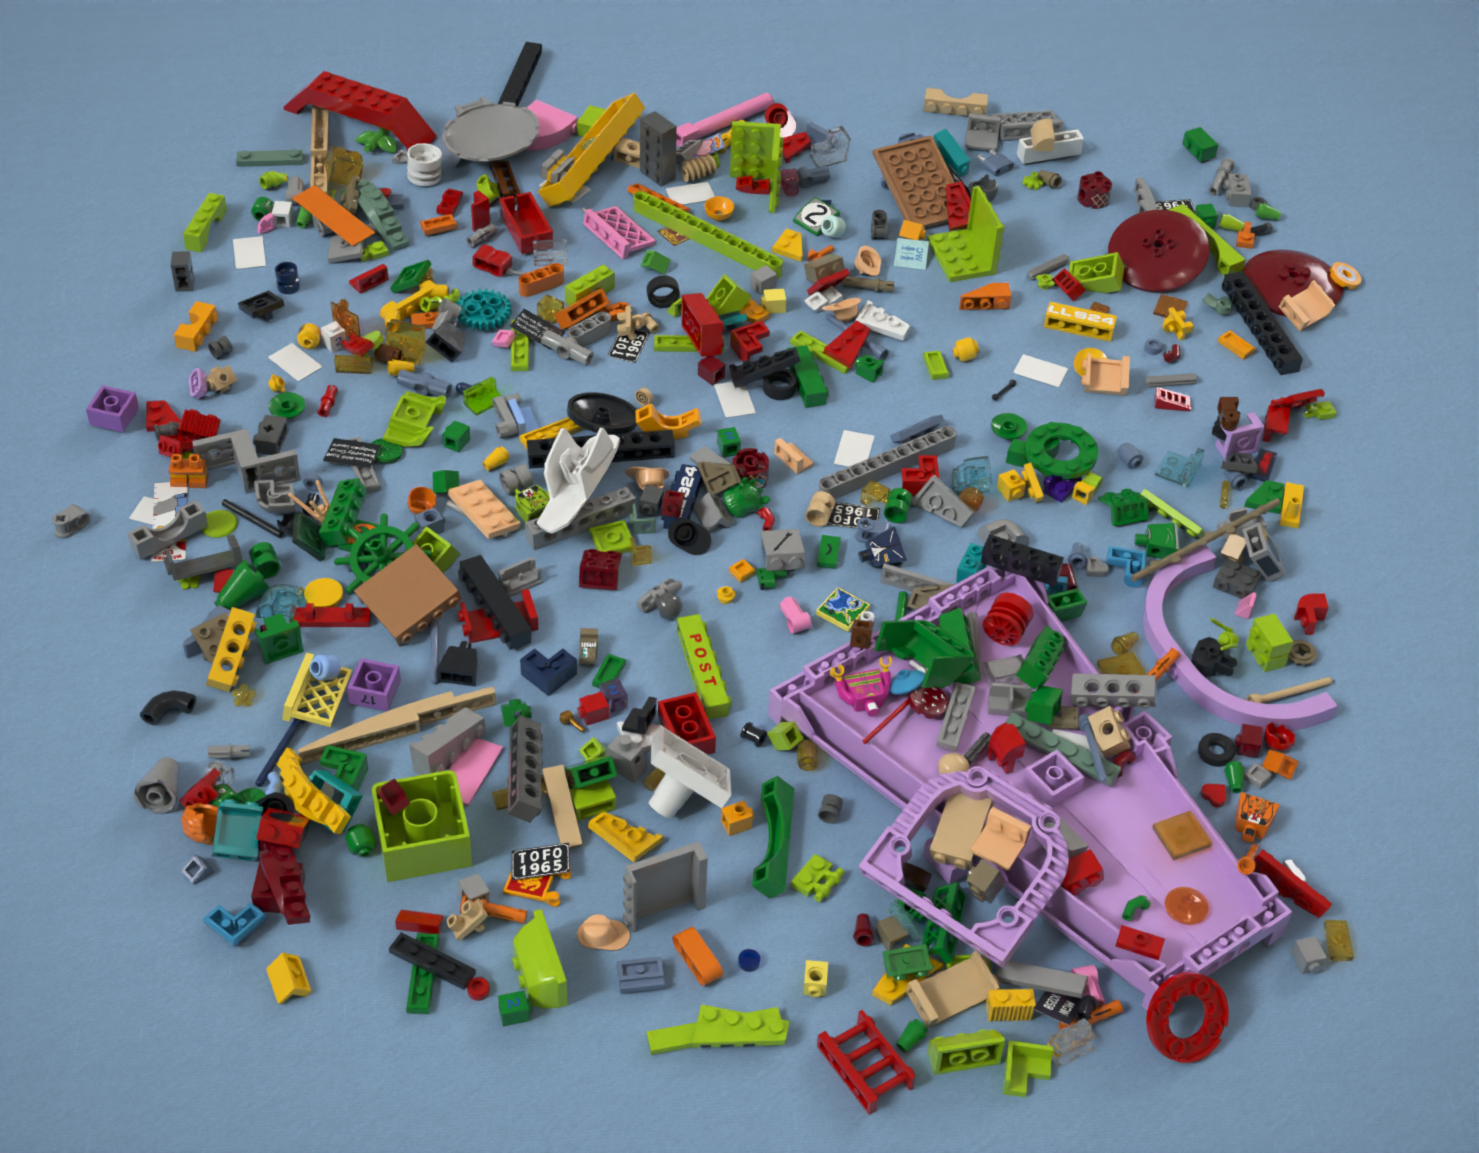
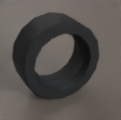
M667 275L657 276L649 281L647 297L650 304L658 308H668L679 300L680 290L677 281ZM662 287L673 289L666 296H656L653 294Z
M784 368L777 373L765 376L763 378V391L765 395L775 400H785L792 397L796 392L795 374ZM774 381H784L789 385L785 387H776L770 383Z

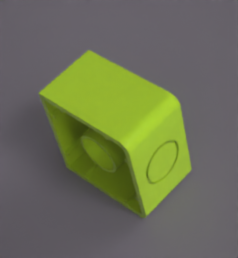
M446 770L396 779L407 795L410 805L394 815H391L377 792L379 787L389 781L373 785L372 796L387 882L472 867L470 835L455 772Z

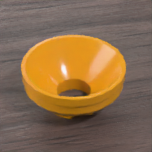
M722 196L709 198L704 205L705 213L715 221L725 220L733 214L734 203L729 198Z

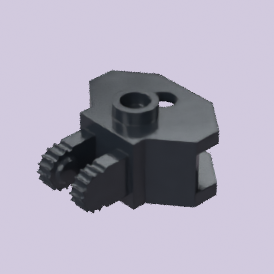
M1211 637L1198 641L1191 660L1192 664L1204 677L1216 676V673L1232 676L1234 673L1233 668L1237 666L1238 662L1235 658L1224 654V651L1220 650L1217 640Z

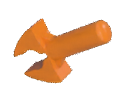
M829 245L819 252L811 249L808 253L807 262L811 259L813 261L826 256L834 251V247Z

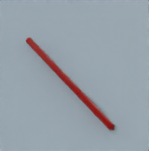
M908 699L863 739L862 742L867 744L909 705Z

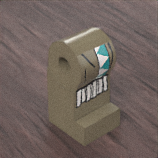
M580 628L579 665H596L598 629Z

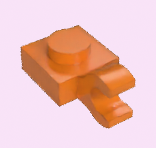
M1245 221L1243 231H1238L1236 247L1253 248L1255 233H1250L1251 222Z

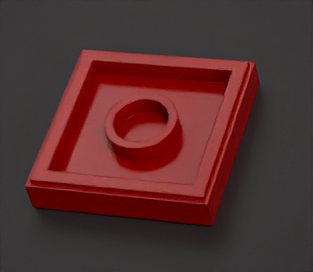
M848 269L819 279L807 292L809 295H813L817 291L822 292L831 286H837L850 273Z

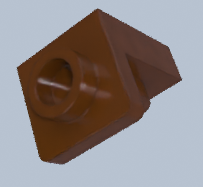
M854 619L850 640L851 647L870 648L874 622Z

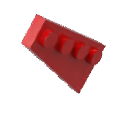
M1262 849L1255 857L1256 867L1253 872L1267 875L1279 891L1278 895L1281 897L1292 898L1295 905L1317 918H1320L1332 905L1323 895L1315 891L1307 882L1301 880L1289 868L1282 865L1265 850Z

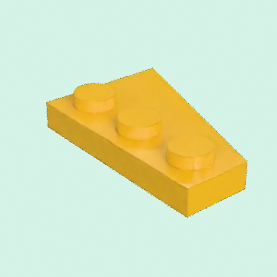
M604 811L588 823V828L632 862H636L663 842L662 835L657 833L652 835L647 833L643 827L635 828L630 826L626 820Z
M905 943V945L903 946V948H905V947H911V946H909V945H907V944ZM929 956L930 964L934 966V969L928 972V976L916 978L915 974L907 975V979L901 981H894V978L887 979L885 972L873 989L872 996L892 1006L907 995L905 990L909 982L915 979L918 982L927 979L935 972L941 971L944 964Z

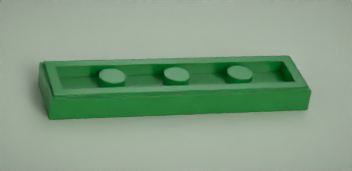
M417 933L416 940L438 950L439 934ZM415 965L412 966L406 1011L410 1014H429L435 975Z

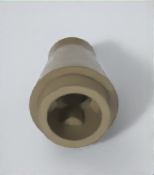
M1040 170L1038 173V178L1050 188H1058L1062 182V178L1058 173Z

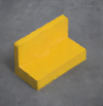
M282 952L267 967L266 970L278 1004H283L292 994L307 997L312 992L299 956Z

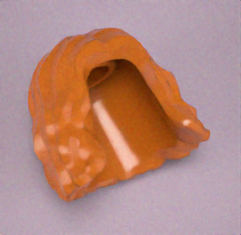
M201 803L187 806L181 818L185 835L197 843L213 845L218 807Z

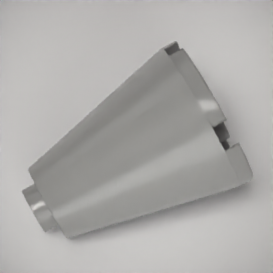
M170 757L159 759L136 785L134 798L141 808L146 809L147 807L153 810L152 813L156 814L168 812L173 808L177 801L179 766L176 760Z

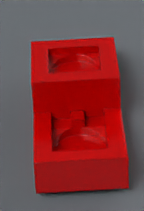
M753 175L737 177L736 190L750 194H770V179L754 180Z
M447 189L442 195V202L436 208V213L442 215L452 214L453 216L461 202L463 191Z

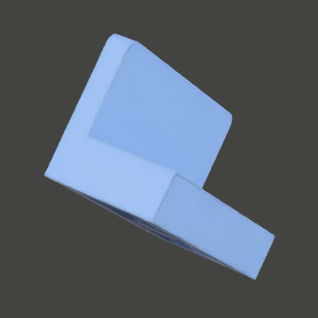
M515 399L508 400L509 410L517 425L518 436L539 428L530 407L519 408Z

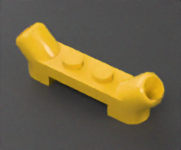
M427 280L419 285L420 291L399 303H395L392 300L385 304L380 310V317L385 320V328L390 331H397L402 320L421 310L420 302L423 297L434 298L439 296L443 300L444 296H449V287L446 284H435L433 281Z

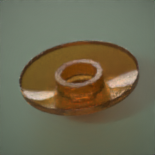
M1175 888L1165 898V909L1168 915L1179 923L1187 925L1197 924L1203 921L1208 914L1209 906L1206 898L1193 888Z

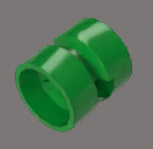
M895 488L890 491L884 509V516L888 521L902 523L907 519L913 498L909 491L902 488Z
M257 543L250 549L249 556L255 571H259L267 579L279 573L281 566L270 543Z

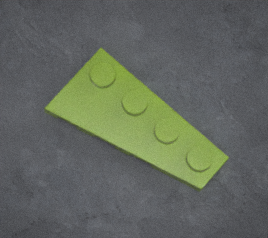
M701 1004L692 1048H700V1045L721 1047V1045L734 1044V1047L743 1046V1044H755L756 1046L785 1045L789 1021Z

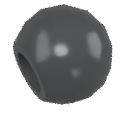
M664 593L656 601L661 618L667 620L674 619L682 611V601L673 593Z

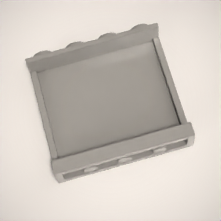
M700 842L625 866V875L623 876L625 888H623L625 897L623 906L625 913H623V919L626 926L630 925L633 933L636 932V920L690 901H693L697 911L706 908L708 858Z

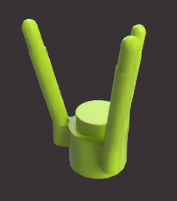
M1210 618L1211 622L1225 630L1217 640L1218 644L1223 646L1220 650L1237 648L1239 638L1233 632V628L1225 626L1214 618Z

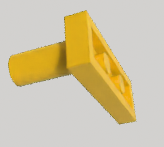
M1285 483L1279 525L1298 529L1304 485Z

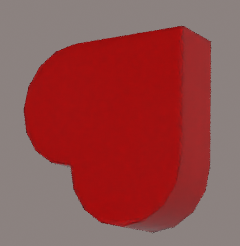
M1204 784L1200 792L1202 798L1209 800V803L1214 807H1222L1226 800L1225 785Z

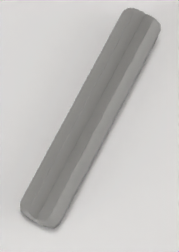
M1062 254L1029 270L1027 276L1033 280L1037 275H1043L1068 263L1069 257L1066 254Z
M1195 373L1147 376L1145 383L1147 387L1194 384L1197 377Z

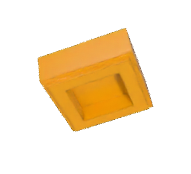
M745 559L729 567V572L740 583L756 573V570Z

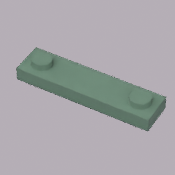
M303 150L237 151L236 163L237 167L303 165Z

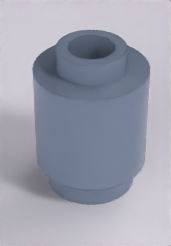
M1123 443L1118 448V456L1128 468H1138L1142 464L1143 456L1132 444Z

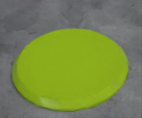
M227 510L211 511L206 514L208 527L201 531L206 536L212 538L225 537L235 531L238 526V519L232 512Z

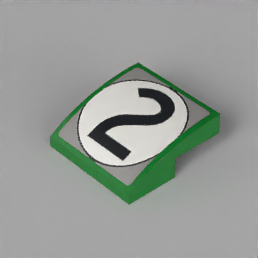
M815 197L796 214L793 222L815 236H819L823 233L821 230L823 219L829 215L840 217V212Z

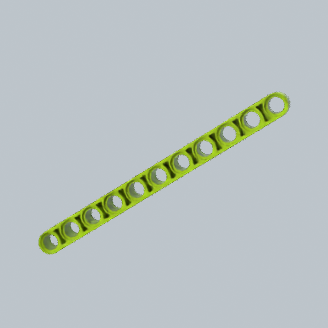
M638 191L634 193L633 210L636 213L754 271L767 265L777 274V279L782 277L783 260L780 257L646 192Z

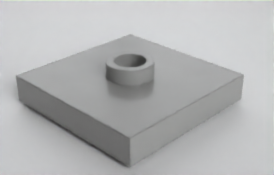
M340 236L331 237L328 253L329 263L361 258L364 240L351 246Z

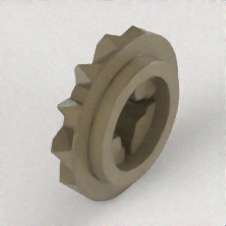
M1294 640L1291 651L1288 653V661H1294L1295 665L1300 663L1303 667L1306 664L1311 665L1316 660L1317 651L1309 642Z

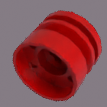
M1008 592L1001 593L996 597L991 609L983 620V630L989 638L999 644L1007 646L1016 645L1021 640L1025 629L1033 618V608L1022 596Z

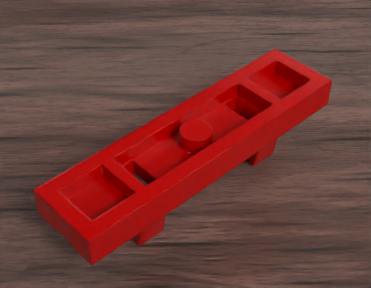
M306 603V607H291L290 618L293 617L300 627H369L371 611L368 607H354L353 603H346L345 607H314V603Z

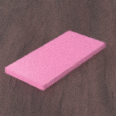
M477 738L472 742L469 750H464L459 755L457 761L450 766L449 770L457 775L463 805H470L502 752L503 746Z

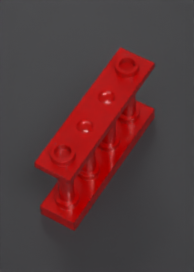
M863 1010L858 1013L857 1025L835 1038L830 1037L826 1031L818 1034L817 1048L869 1115L877 1111L878 1097L901 1083H904L909 1090L914 1089L916 1076L913 1069L903 1062L877 1029L872 1017L867 1016ZM862 1032L870 1039V1042L849 1054H843L839 1049V1045ZM876 1048L884 1057L861 1072L859 1070L856 1071L852 1065V1062ZM890 1065L897 1076L874 1089L866 1084L865 1079Z

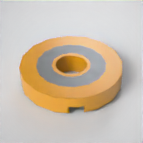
M1335 262L1329 269L1331 271V278L1341 287L1347 286L1349 287L1348 289H1356L1361 283L1360 274L1346 263Z

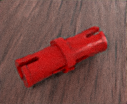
M328 385L325 394L321 397V404L317 411L321 417L324 416V413L325 417H328L331 407L335 404V396L338 392V388L335 385H332V388L331 385Z

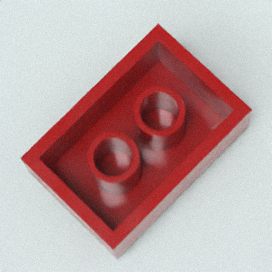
M697 692L658 701V718L663 727L705 754L715 753L716 736Z

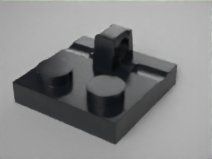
M269 290L238 302L241 311L250 315L253 319L262 316L266 321L273 319L272 311L285 306L283 299Z

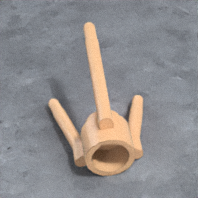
M319 480L315 482L325 506H317L313 501H310L309 503L315 509L314 511L292 493L288 494L290 498L311 514L315 520H319L321 524L323 523L330 504Z

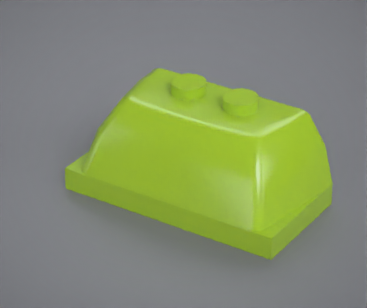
M542 909L533 911L534 918L521 927L513 938L514 958H512L514 970H518L520 974L518 976L520 989H525L527 998L531 999L532 1006L547 1009L567 1006V980Z

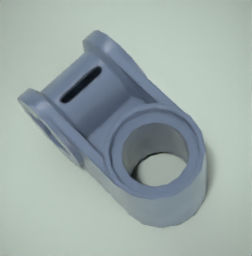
M860 518L857 522L858 530L855 533V538L859 542L865 543L869 539L892 528V525L888 522Z

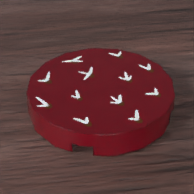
M921 685L911 691L908 696L910 707L917 714L920 715L921 713L928 719L940 718L948 709V698L938 687L924 688Z

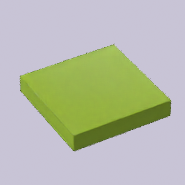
M625 520L589 528V534L598 551L607 552L613 550L622 554L636 551V544Z

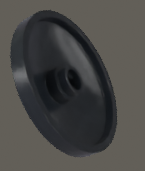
M587 392L577 394L568 401V417L575 424L589 431L598 433L600 428H604L607 434L617 435L631 432L637 427V409L622 398L605 393Z

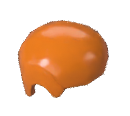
M416 487L410 491L407 505L409 510L416 515L435 507L437 497L432 489Z

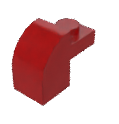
M1325 593L1306 594L1300 598L1297 604L1294 620H1300V625L1304 628L1305 635H1313L1317 620H1325L1329 608Z

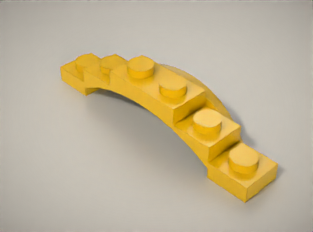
M287 747L277 763V766L281 769L280 775L284 779L282 784L284 785L285 795L292 800L294 809L315 822L327 825L333 833L341 834L351 816L341 805L333 802L308 779L300 766L302 759L294 749Z

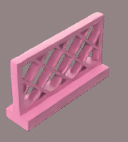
M617 206L596 212L592 209L585 210L583 224L622 259L628 258L629 252L655 245L656 240Z

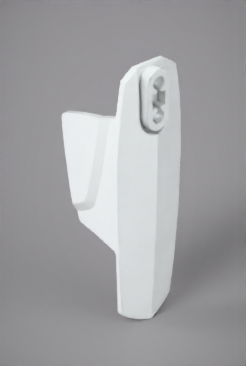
M565 428L560 429L545 462L544 476L550 500L537 521L541 529L552 534L567 527L597 487L615 456L620 443V439L616 435H608L604 428H600L597 436L590 438L581 448L575 443Z

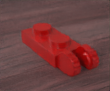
M353 333L348 336L350 339L348 343L345 340L340 342L346 351L360 357L374 347L371 340L357 337Z

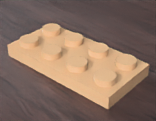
M481 480L449 489L448 496L487 539L502 535L506 531L511 532L520 529L521 523Z

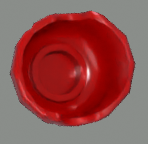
M1271 722L1266 725L1264 741L1273 750L1286 751L1294 746L1295 734L1285 728L1283 724L1275 727L1274 723Z

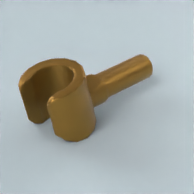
M570 710L560 713L561 717H559V720L563 725L570 722L580 732L583 733L585 731V728L576 722Z

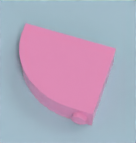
M535 100L527 107L538 119L539 133L534 142L525 150H541L554 147L566 141L577 132L578 117L539 100Z

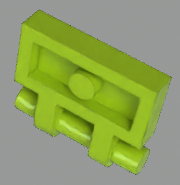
M814 854L793 878L790 887L807 897L814 892L816 893L814 899L817 902H821L823 898L829 896L832 887L840 883L841 877L845 872L842 868H837L835 872H831L832 863ZM825 879V884L820 885V882Z

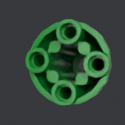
M243 560L218 594L214 604L216 607L219 605L228 610H231L232 607L238 608L266 593L270 587L264 581V576L259 571L254 572L251 570L252 566L246 560Z

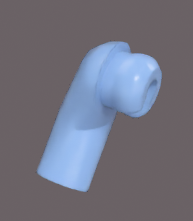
M273 771L267 776L271 784L265 791V795L274 792L281 793L284 789L279 775Z

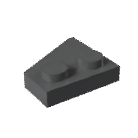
M1233 452L1231 456L1227 457L1226 461H1222L1221 469L1250 474L1256 473L1258 466L1252 454Z

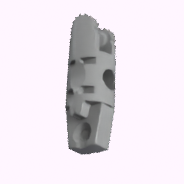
M673 578L665 580L637 600L639 610L646 612L655 608L659 596L664 593L676 594L682 589L683 584L679 581H674Z

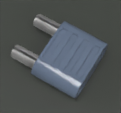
M994 149L990 150L989 153L992 156L988 158L983 157L981 154L977 156L982 165L995 176L1008 172L1014 167L1012 161L1002 153H997Z

